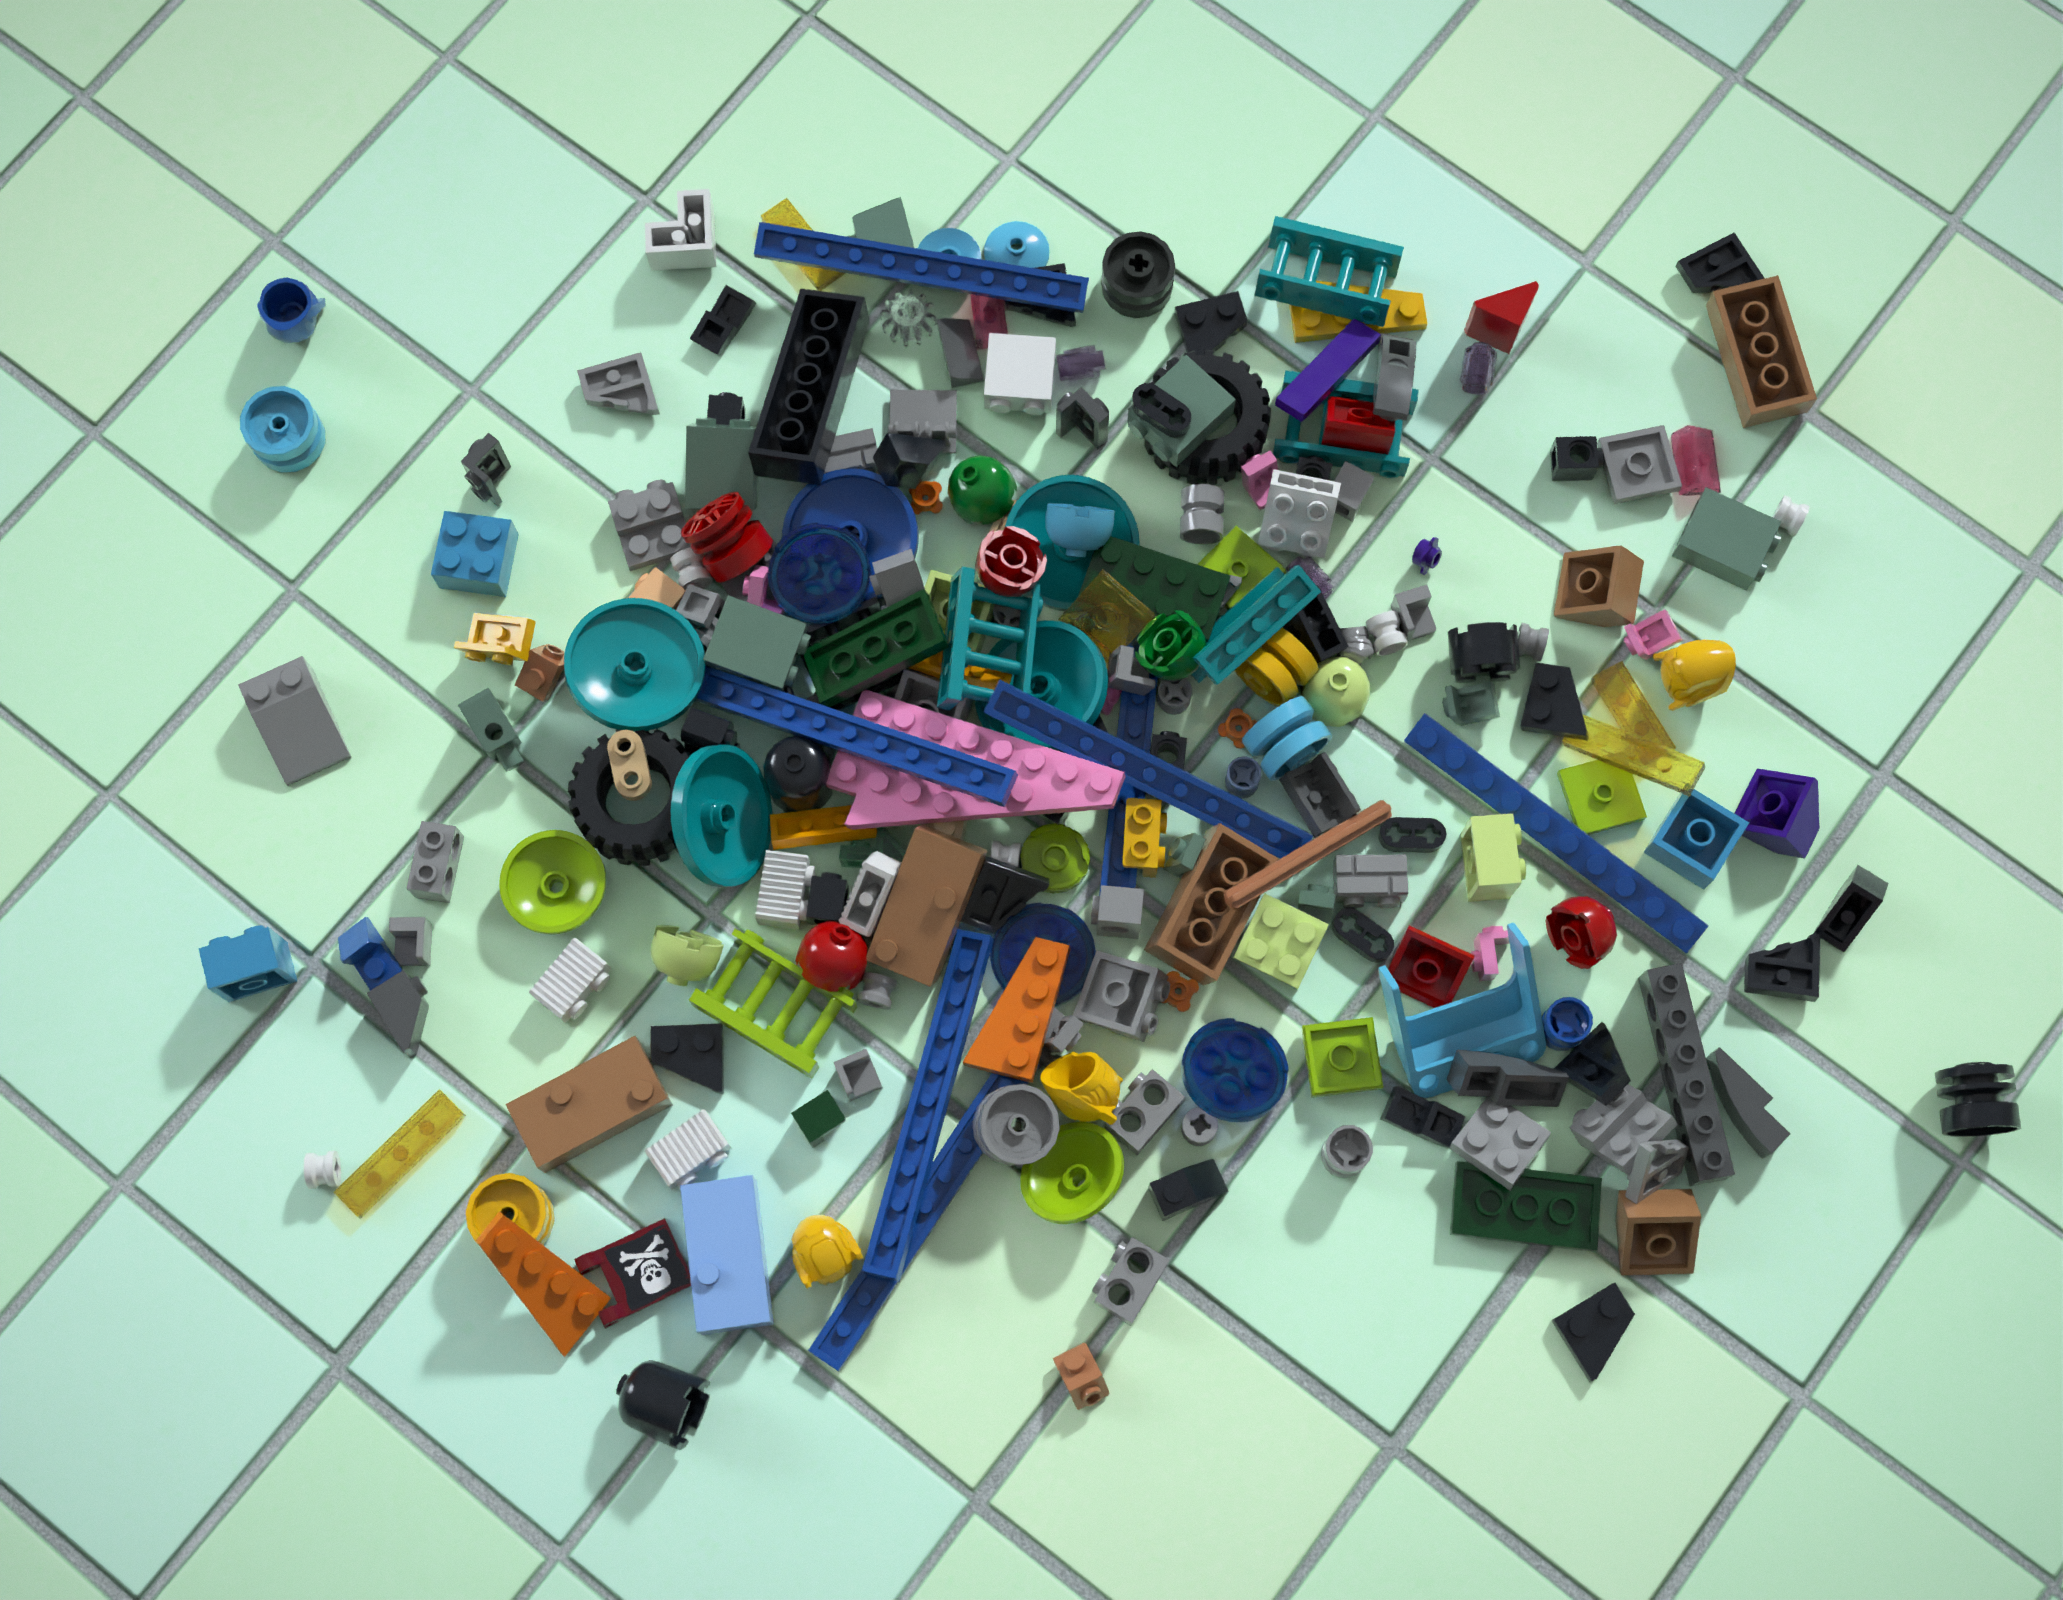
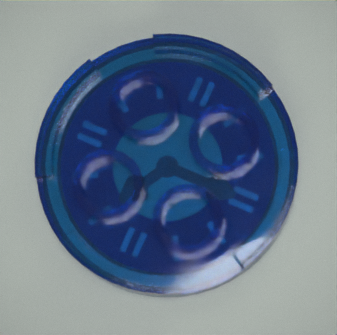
M818 523L806 524L786 534L774 548L775 551L768 568L769 586L778 605L793 618L811 624L836 622L853 613L866 598L871 584L869 576L872 575L869 556L861 541L847 529Z
M1041 902L1027 904L1019 913L1010 916L1006 923L995 932L990 952L992 972L998 985L1004 991L1035 937L1070 945L1071 950L1054 1006L1057 1007L1071 1001L1081 993L1096 953L1094 939L1086 923L1070 909Z
M1235 1018L1215 1020L1201 1027L1189 1040L1182 1056L1181 1076L1187 1093L1203 1111L1220 1120L1249 1122L1263 1117L1278 1104L1287 1085L1288 1062L1278 1041L1264 1028L1261 1027L1259 1029L1251 1024L1235 1021Z

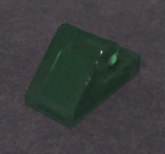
M878 827L876 847H870V843L864 841H851L849 845H840L839 859L842 867L862 868L861 864L873 852L878 851L902 862L906 851L885 827Z

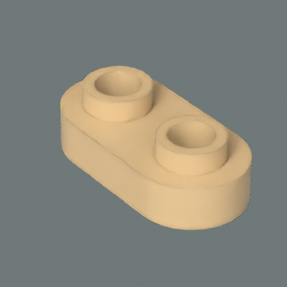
M630 730L618 731L611 736L607 745L615 787L623 798L637 801L647 796L652 787L645 747L637 733ZM622 743H631L628 751L622 752L619 750ZM629 776H638V781L635 784H626Z

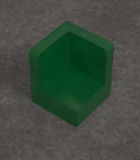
M828 1090L791 1113L812 1148L825 1141L824 1135L846 1121L845 1116Z

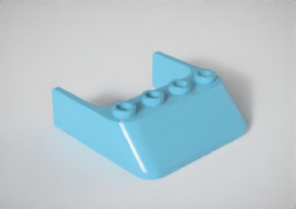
M1514 922L1507 924L1514 968L1511 978L1505 984L1413 1016L1405 1017L1399 986L1385 965L1378 967L1392 1039L1414 1094L1422 1098H1429L1454 1090L1446 1079L1456 1050L1493 1053L1535 1062L1543 1056L1546 1050V1040L1530 945Z

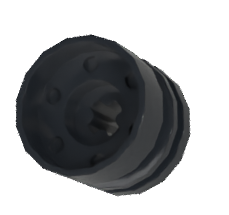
M1970 1062L1935 1072L1937 1084L1953 1085L1937 1090L1938 1098L1955 1100V1105L1939 1110L1942 1134L1950 1137H1972L2004 1134L2020 1130L2021 1121L2018 1103L2001 1101L2000 1099L2001 1096L2017 1091L2015 1083L1998 1082L2015 1077L2013 1065Z

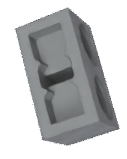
M421 821L406 887L415 898L450 903L464 841V835L456 826Z
M1153 1069L1147 1075L1141 1072L1128 1087L1132 1093L1123 1103L1118 1100L1116 1108L1112 1110V1113L1117 1117V1121L1113 1125L1105 1123V1129L1136 1156L1158 1133L1185 1099L1182 1093ZM1150 1088L1158 1089L1162 1092L1164 1100L1158 1105H1151L1145 1101L1144 1092ZM1133 1115L1139 1119L1141 1126L1135 1132H1127L1121 1127L1120 1120L1124 1116Z
M1133 1237L1128 1244L1120 1242L1110 1259L1116 1263L1109 1276L1102 1273L1092 1289V1292L1097 1295L1094 1304L1130 1326L1133 1324L1170 1261ZM1139 1254L1146 1258L1148 1269L1145 1272L1137 1274L1129 1269L1127 1260L1132 1255ZM1112 1287H1125L1129 1292V1301L1124 1305L1113 1304L1108 1296V1292Z

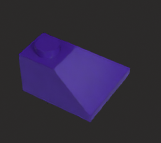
M1757 768L1734 813L1749 822L1741 836L1774 853L1805 859L1820 829L1818 780L1815 777Z

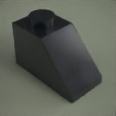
M886 433L873 456V460L886 486L915 489L931 471L946 444L944 440Z
M1857 865L1838 890L1813 934H1820L1821 939L1845 952L1883 902L1889 883Z
M1214 1158L1182 1168L1149 1183L1148 1186L1162 1221L1229 1192Z

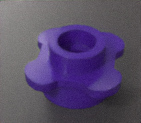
M1433 537L1431 541L1422 539L1414 550L1412 563L1421 567L1420 574L1425 575L1429 568L1434 569L1441 559L1442 550L1438 547L1439 538Z

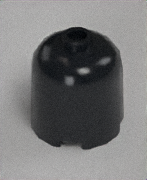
M801 736L786 737L773 745L766 755L763 771L766 788L770 798L777 807L786 813L821 809L832 797L833 789L828 788L826 785L831 763L820 745Z
M644 1361L636 1366L629 1375L624 1374L617 1385L616 1395H619V1415L622 1421L629 1427L670 1447L682 1450L689 1443L688 1439L684 1438L690 1427L698 1429L710 1398L709 1394L704 1393V1387L707 1388L710 1385V1381L659 1361Z

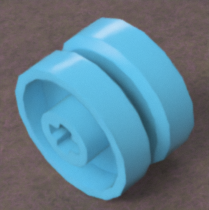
M286 386L268 387L255 393L246 402L241 412L240 431L244 440L253 450L258 460L269 469L281 473L297 472L310 466L320 456L324 448L325 428L309 400L298 390Z
M1303 696L1293 698L1268 713L1249 729L1242 738V743L1252 756L1265 755L1260 767L1270 781L1278 780L1285 773L1304 765L1317 755L1332 739L1333 735L1322 721L1310 722L1314 709Z

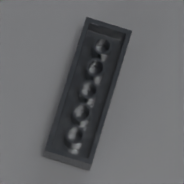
M800 288L748 451L755 476L821 485L870 323L865 297Z

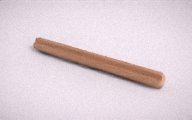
M1379 800L1224 892L1226 905H1229L1232 910L1240 908L1392 817L1390 804H1387L1384 800Z

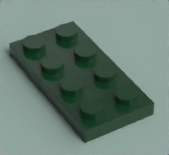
M1110 536L1105 545L1094 550L1078 599L1148 623L1162 613L1168 617L1176 614L1174 610H1181L1188 613L1196 621L1205 635V641L1209 642L1231 576Z
M922 589L808 647L804 658L820 704L832 707L949 648L931 598L926 590Z
M1457 1161L1454 1172L1450 1235L1596 1252L1598 1250L1602 1178L1526 1169L1512 1189L1509 1190L1471 1163Z

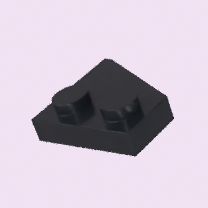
M1820 934L1809 935L1807 939L1791 944L1786 942L1777 945L1772 950H1761L1749 954L1745 959L1744 992L1816 1002L1819 998Z
M722 1023L651 1026L652 1064L667 1071H672L718 1094H724Z

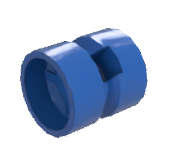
M1563 997L1556 1000L1541 1015L1546 1046L1556 1051H1568L1576 1047L1590 1033L1593 1026V1015L1589 1007L1582 1000L1574 997Z

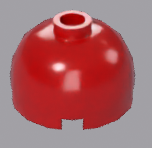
M1007 526L1004 530L996 532L994 530L990 531L978 548L975 562L978 578L985 588L1004 597H1019L1030 592L1045 572L1047 559L1046 555L1043 556L1039 548L1041 543L1028 531L1014 526Z
M1588 896L1570 897L1550 909L1552 913L1547 915L1545 920L1548 936L1557 951L1563 948L1570 956L1565 960L1571 965L1580 969H1590L1612 951L1617 938L1616 925L1612 912L1602 903Z
M826 921L814 926L805 934L799 945L795 961L796 965L799 963L803 969L801 975L806 981L817 988L838 992L840 987L850 986V990L862 981L868 962L866 957L868 949L865 939L860 933L846 925L840 924L838 921Z

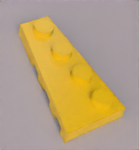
M1316 281L1317 283H1321V284H1325V285H1329V286H1333V287L1336 286V283H1333V282ZM1350 285L1348 290L1368 295L1370 287ZM1383 289L1381 298L1391 300L1384 327L1361 322L1379 334L1424 330L1428 323L1423 293ZM1289 304L1295 343L1334 339L1352 321L1351 319Z

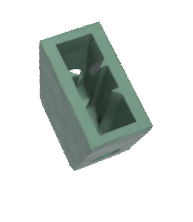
M901 197L877 205L852 217L854 235L847 237L914 248Z
M489 688L458 704L462 714L491 760L498 757L506 772L524 763L516 748L522 742ZM501 731L503 733L500 739L492 740V735L495 732Z

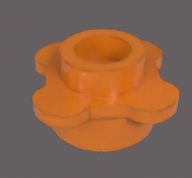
M921 481L915 489H909V493L912 495V503L910 505L916 515L925 511L937 514L942 510L943 504L939 498V494L942 491L940 483L936 481ZM927 495L929 499L923 500V496Z
M1235 708L1230 711L1226 722L1219 725L1218 733L1221 737H1227L1233 741L1236 748L1242 749L1245 748L1242 738L1257 721L1252 720L1241 709ZM1241 726L1242 730L1237 731L1235 727Z
M1171 971L1167 974L1170 992L1167 999L1161 1003H1168L1170 1006L1176 1007L1180 1012L1188 1011L1191 1007L1190 1000L1192 995L1199 990L1198 982L1194 979L1187 980L1181 977L1179 972ZM1177 988L1182 990V993L1179 995L1175 993Z

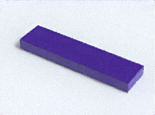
M1354 318L1276 397L1275 406L1303 422L1380 343L1381 334Z

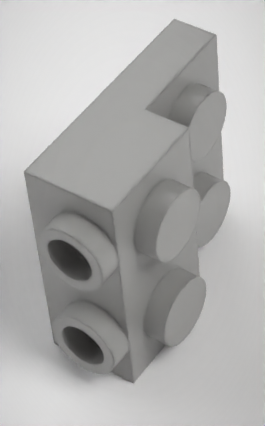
M662 479L655 480L647 484V490L637 493L630 489L622 490L614 495V500L608 501L630 571L669 560L675 553L691 547L692 543H686L680 534L686 521L673 482L666 483Z
M1096 950L1073 1015L1080 1021L1145 1042L1147 1035H1153L1157 1028L1158 1016L1155 1015L1159 1001L1164 1002L1169 995L1170 983L1167 981L1168 975L1159 968Z
M1628 1084L1607 1105L1596 1100L1587 1110H1578L1573 1116L1572 1125L1569 1128L1582 1147L1629 1175L1632 1172L1638 1145L1642 1142L1663 1140L1678 1124L1672 1115L1648 1102L1643 1092Z

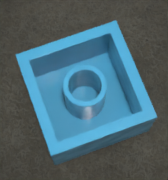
M444 511L431 570V576L438 587L441 589L506 597L519 536L512 520Z
M1687 785L1675 800L1645 848L1644 853L1704 890L1716 878L1749 822Z
M262 925L253 926L245 929L243 935L234 938L229 936L217 937L208 942L209 945L198 948L208 989L227 1002L236 1001L297 982L288 942L269 927L265 928Z

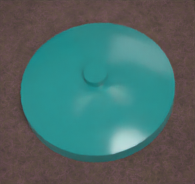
M1060 475L1045 479L1029 488L1016 501L1009 513L1005 527L1014 526L1024 529L1035 536L1041 543L1039 548L1043 556L1046 555L1047 559L1045 572L1038 581V584H1041L1040 597L1043 598V606L1067 612L1092 609L1097 605L1079 600L1078 595L1094 550L1087 551L1086 557H1074L1066 555V548L1055 545L1046 531L1045 515L1047 504H1074V506L1080 507L1092 506L1114 510L1115 519L1111 536L1140 546L1136 520L1123 498L1112 488L1096 479L1081 475Z
M618 599L595 608L584 616L573 629L564 654L565 679L574 701L593 720L616 730L650 731L672 723L693 705L704 681L705 663L703 658L705 654L696 630L675 609L650 599Z
M1054 620L1037 621L1030 694L1093 725L1104 706L1108 690V672L1102 653L1096 644L1077 627ZM1000 639L987 655L1016 661L1017 642ZM1012 675V678H1011V681H1010V685H1012V686H1013L1014 675ZM975 700L976 712L983 727L1059 751V749L984 713L983 710L987 702Z
M732 745L706 746L690 755L681 767L674 784L671 799V824L675 844L688 870L701 882L714 887H732L745 883L759 870L764 862L765 852L769 849L771 841L770 815L773 814L770 794L766 788L761 770L746 752Z

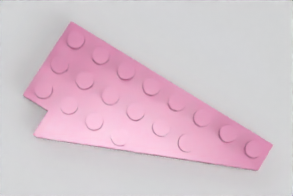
M864 690L860 695L853 716L1013 769L1018 774L1017 780L1005 807L838 750L826 785L830 789L855 797L845 822L846 827L853 830L1113 809L1126 776L1120 770Z

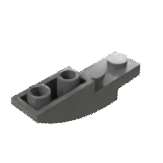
M1381 333L1377 350L1373 414L1379 415L1384 420L1396 421L1399 419L1407 421L1416 360V341L1413 339Z

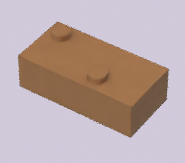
M1779 275L1713 291L1706 304V309L1742 427L1747 428L1808 413L1817 397Z
M1221 823L1205 831L1203 838L1206 840L1193 870L1185 872L1181 877L1144 948V951L1189 978L1196 980L1203 986L1218 980L1260 898L1258 896L1240 908L1232 910L1224 901V892L1279 860Z
M924 824L916 827L867 952V961L929 987L936 983L988 850Z
M633 1036L505 1105L536 1167L543 1173H547L673 1104L641 1042L636 1036Z

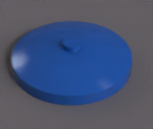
M863 469L831 471L823 475L821 485L807 484L793 499L783 522L782 546L793 536L811 529L826 528L848 535L864 551L869 563L870 576L875 574L873 562L912 549L914 558H916L918 551V523L913 508L906 496L898 487L886 486L881 475ZM812 536L797 542L786 552L784 556L787 564L798 581L799 570L808 558L821 553L837 561L842 571L839 586L830 594L817 597L833 603L831 599L834 598L836 603L840 604L836 598L838 596L843 603L841 605H848L857 595L862 582V566L855 551L842 540L831 536ZM818 540H821V549L818 548ZM838 543L839 546L834 553L833 550ZM802 544H805L809 552L805 550ZM799 546L801 547V549H802L803 552L805 553L804 555H802V553L800 552V550H799V548H798ZM851 553V556L847 557L844 560L842 559L843 557ZM787 558H789V559H791V560H793V561H795V562H797V563L794 564V563L788 561ZM851 558H854V560L845 564L846 561H848ZM848 573H858V575H848ZM869 580L867 592L862 600L867 601L874 597H877V599L883 597V594L876 596L871 580ZM844 587H847V588L853 590V593L850 592V591H848V590H846V589H844Z

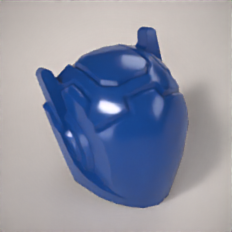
M288 277L279 278L268 283L262 290L260 301L257 303L259 316L266 324L268 333L273 338L284 343H296L308 339L315 330L318 313L326 306L325 298H316L305 283Z

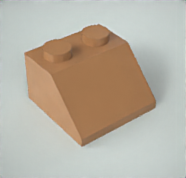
M1622 545L1564 553L1554 616L1559 619L1600 627L1634 624L1644 560Z
M1659 1189L1638 1204L1625 1197L1626 1190H1619L1616 1230L1621 1275L1694 1274L1701 1214L1692 1189Z

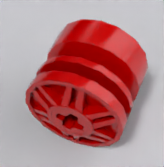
M738 492L722 495L704 506L689 519L680 533L686 543H692L691 549L695 554L705 553L702 563L716 582H725L748 570L768 552L773 543L772 537L759 520L749 521L753 512L748 505H744L745 501Z

